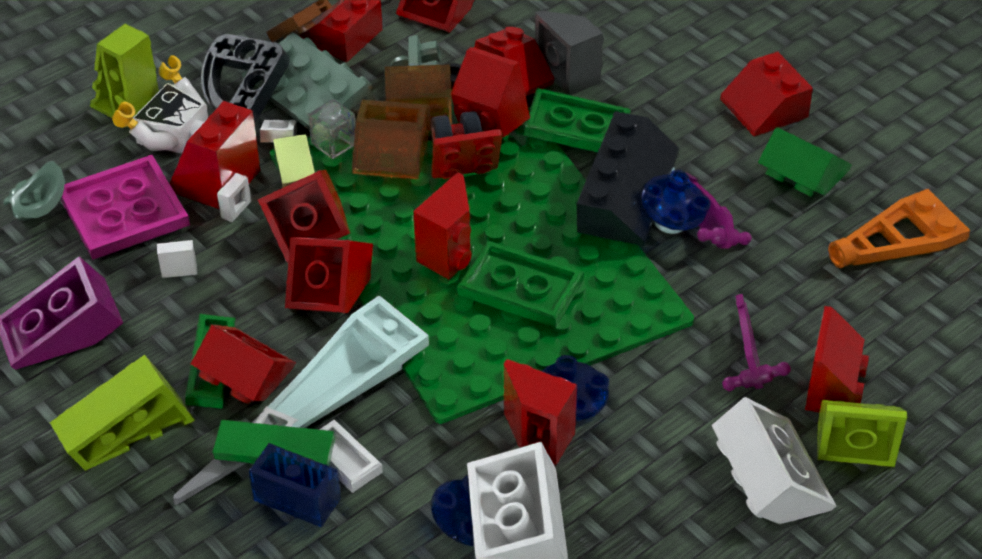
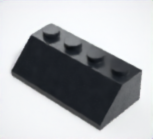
M614 112L577 201V233L641 246L645 245L679 154V147L648 117Z

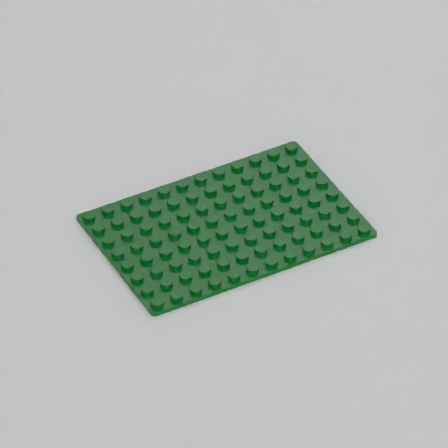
M452 89L351 122L352 134L342 126L325 131L319 137L315 134L307 137L314 172L327 170L341 200L350 234L337 240L373 244L371 277L358 297L359 301L364 306L377 296H381L429 335V345L403 363L402 369L435 422L439 424L447 423L504 400V363L507 359L529 365L533 369L555 377H563L688 328L694 323L692 312L638 245L577 233V201L586 179L557 143L524 136L526 122L504 138L502 137L497 169L485 174H463L470 210V251L472 256L467 267L459 270L449 280L416 262L413 211L449 180L444 178L434 179L432 177L433 142L427 140L431 136V123L428 122L426 124L421 123L423 117L433 118L445 115L449 118L450 124L460 123L454 114V105L451 97ZM349 123L343 125L349 129ZM273 148L270 150V159L279 172L275 149ZM487 241L584 271V281L556 328L458 295L457 286Z

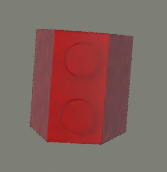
M226 101L219 105L191 136L184 147L169 183L175 194L219 209L217 193L236 173L248 177V184H250L261 171L253 110Z

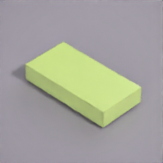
M306 134L273 139L282 187L315 173Z

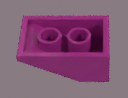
M79 256L0 315V337L10 366L17 370L95 345L121 326L123 321L105 278Z

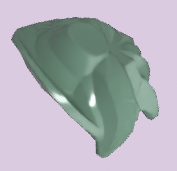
M54 161L47 162L30 179L19 182L15 188L10 190L9 195L3 201L4 206L11 204L14 218L18 220H29L48 214L56 207L64 192L65 179L62 169Z

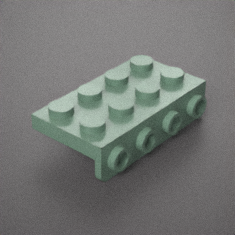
M292 32L278 43L289 55L290 63L269 101L319 137L360 101H363L370 107L376 103L371 93L374 91V88L364 76L357 77L354 75L349 66L345 63H337L328 51L323 50L321 52L309 38L303 39ZM245 71V72L242 74L243 79H244V77L246 76V74H247L248 71ZM265 80L256 83L253 89L257 90L260 88Z

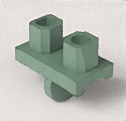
M418 35L408 37V56L396 57L390 64V73L395 79L401 82L411 79L416 81L417 96L426 95L427 84L441 82V71L438 62H441V53L437 41L421 44Z

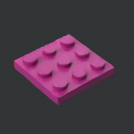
M153 155L64 185L61 201L92 260L190 226L188 214Z

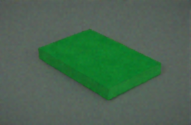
M537 88L529 112L530 119L527 120L524 136L598 152L614 112L630 114L631 109Z
M487 241L457 286V293L459 296L556 328L584 281V271Z

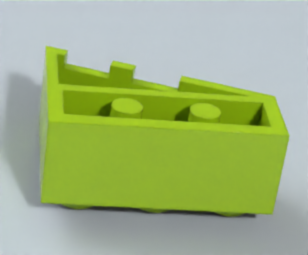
M124 24L97 43L94 70L98 72V77L92 84V89L96 91L95 98L90 102V107L112 118L121 102L125 101L134 106L136 115L160 91L149 35Z
M143 355L49 423L67 453L86 471L130 451L128 445L146 436H150L151 440L163 436L162 429L179 421L187 425L194 422L195 419L175 389L146 355Z

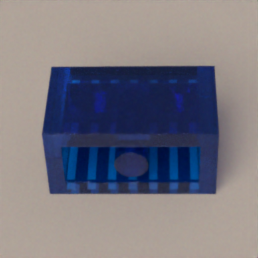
M268 443L249 470L254 501L321 528L341 500L337 469Z

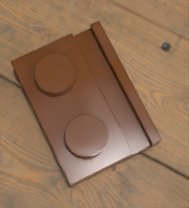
M318 0L266 33L272 42L281 37L285 39L292 32L297 35L301 34L315 25L312 19L332 8L328 0Z

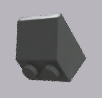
M548 11L536 12L535 40L555 78L554 82L568 95H573L601 83V68L603 67L602 44L604 37L600 28L594 26L585 16Z

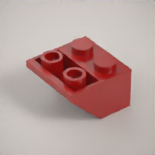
M507 359L504 363V415L519 448L542 442L550 459L556 466L575 435L577 384L569 382L562 377H555L533 369L529 365Z

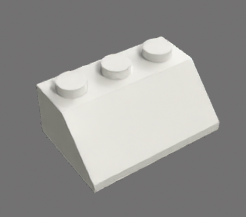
M744 397L712 424L719 439L717 446L728 457L733 467L731 470L732 476L743 487L748 497L746 504L756 517L766 518L777 524H783L829 512L837 507L790 419Z
M542 442L467 463L476 559H568L557 472Z

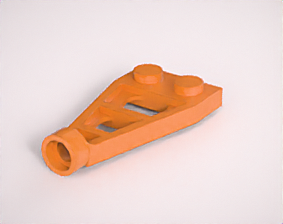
M925 189L900 199L846 238L831 242L828 246V252L833 264L838 268H844L851 264L855 266L942 251L967 241L970 229L929 189ZM908 218L925 236L906 239L894 225L902 219ZM880 232L891 245L874 247L867 238Z

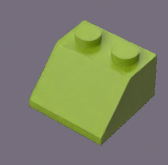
M822 400L817 424V460L895 467L907 420V412L900 407L884 406L881 404L873 405Z

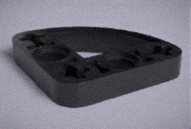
M231 34L221 35L213 41L203 62L201 86L204 97L215 111L224 101L220 90L223 66L248 71L230 103L253 110L255 123L290 63V57L278 43ZM256 50L250 58L244 59L247 53ZM265 80L260 88L253 90L256 83Z

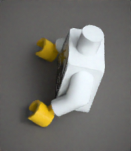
M171 55L167 62L172 69L162 62L159 67V75L165 80H172L174 85L167 83L136 115L135 108L131 103L121 102L118 110L112 116V121L115 126L120 128L128 126L130 128L129 133L136 138L137 144L144 145L150 151L167 150L182 154L187 141L208 119L207 105L188 79L186 77L182 78L178 73L181 68V61L176 56Z

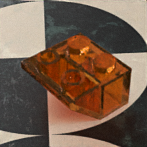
M450 64L385 67L387 132L431 131V119L444 115L449 118L450 124H452Z
M362 99L356 119L352 174L419 179L429 137L428 105Z

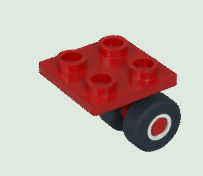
M476 111L462 113L460 115V123L450 124L449 118L445 115L431 119L433 142L431 173L434 179H450L457 172L461 174H485L498 168L502 142L501 130L496 129L482 132L480 118Z

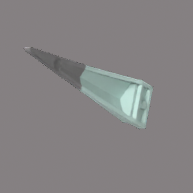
M377 296L346 320L334 336L276 397L268 408L298 419V421L293 423L292 427L305 428L402 370L403 363L429 345V335L381 296ZM268 415L263 424L275 425L279 421ZM213 459L174 494V505L180 504L246 463Z

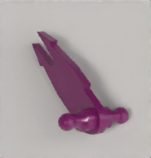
M681 172L694 194L693 196L680 183L687 206L695 222L701 228L697 232L698 239L702 242L709 240L712 244H716L718 248L728 249L738 243L748 245L752 240L751 234L748 232L739 233L738 230L734 229L733 217L727 207L720 206L715 198L697 182V178L686 172Z
M743 294L736 295V303L749 369L741 371L739 376L724 378L722 386L727 391H732L741 386L746 389L755 387L758 390L764 388L763 384L772 382L774 377L787 376L791 372V366L787 362H780L775 366L767 364L760 366L747 304L744 302Z

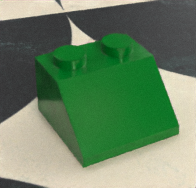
M775 127L758 161L759 164L767 167L766 175L781 182L787 177L796 182L793 187L794 189L812 197L814 191L825 196L852 167L851 163L778 127Z

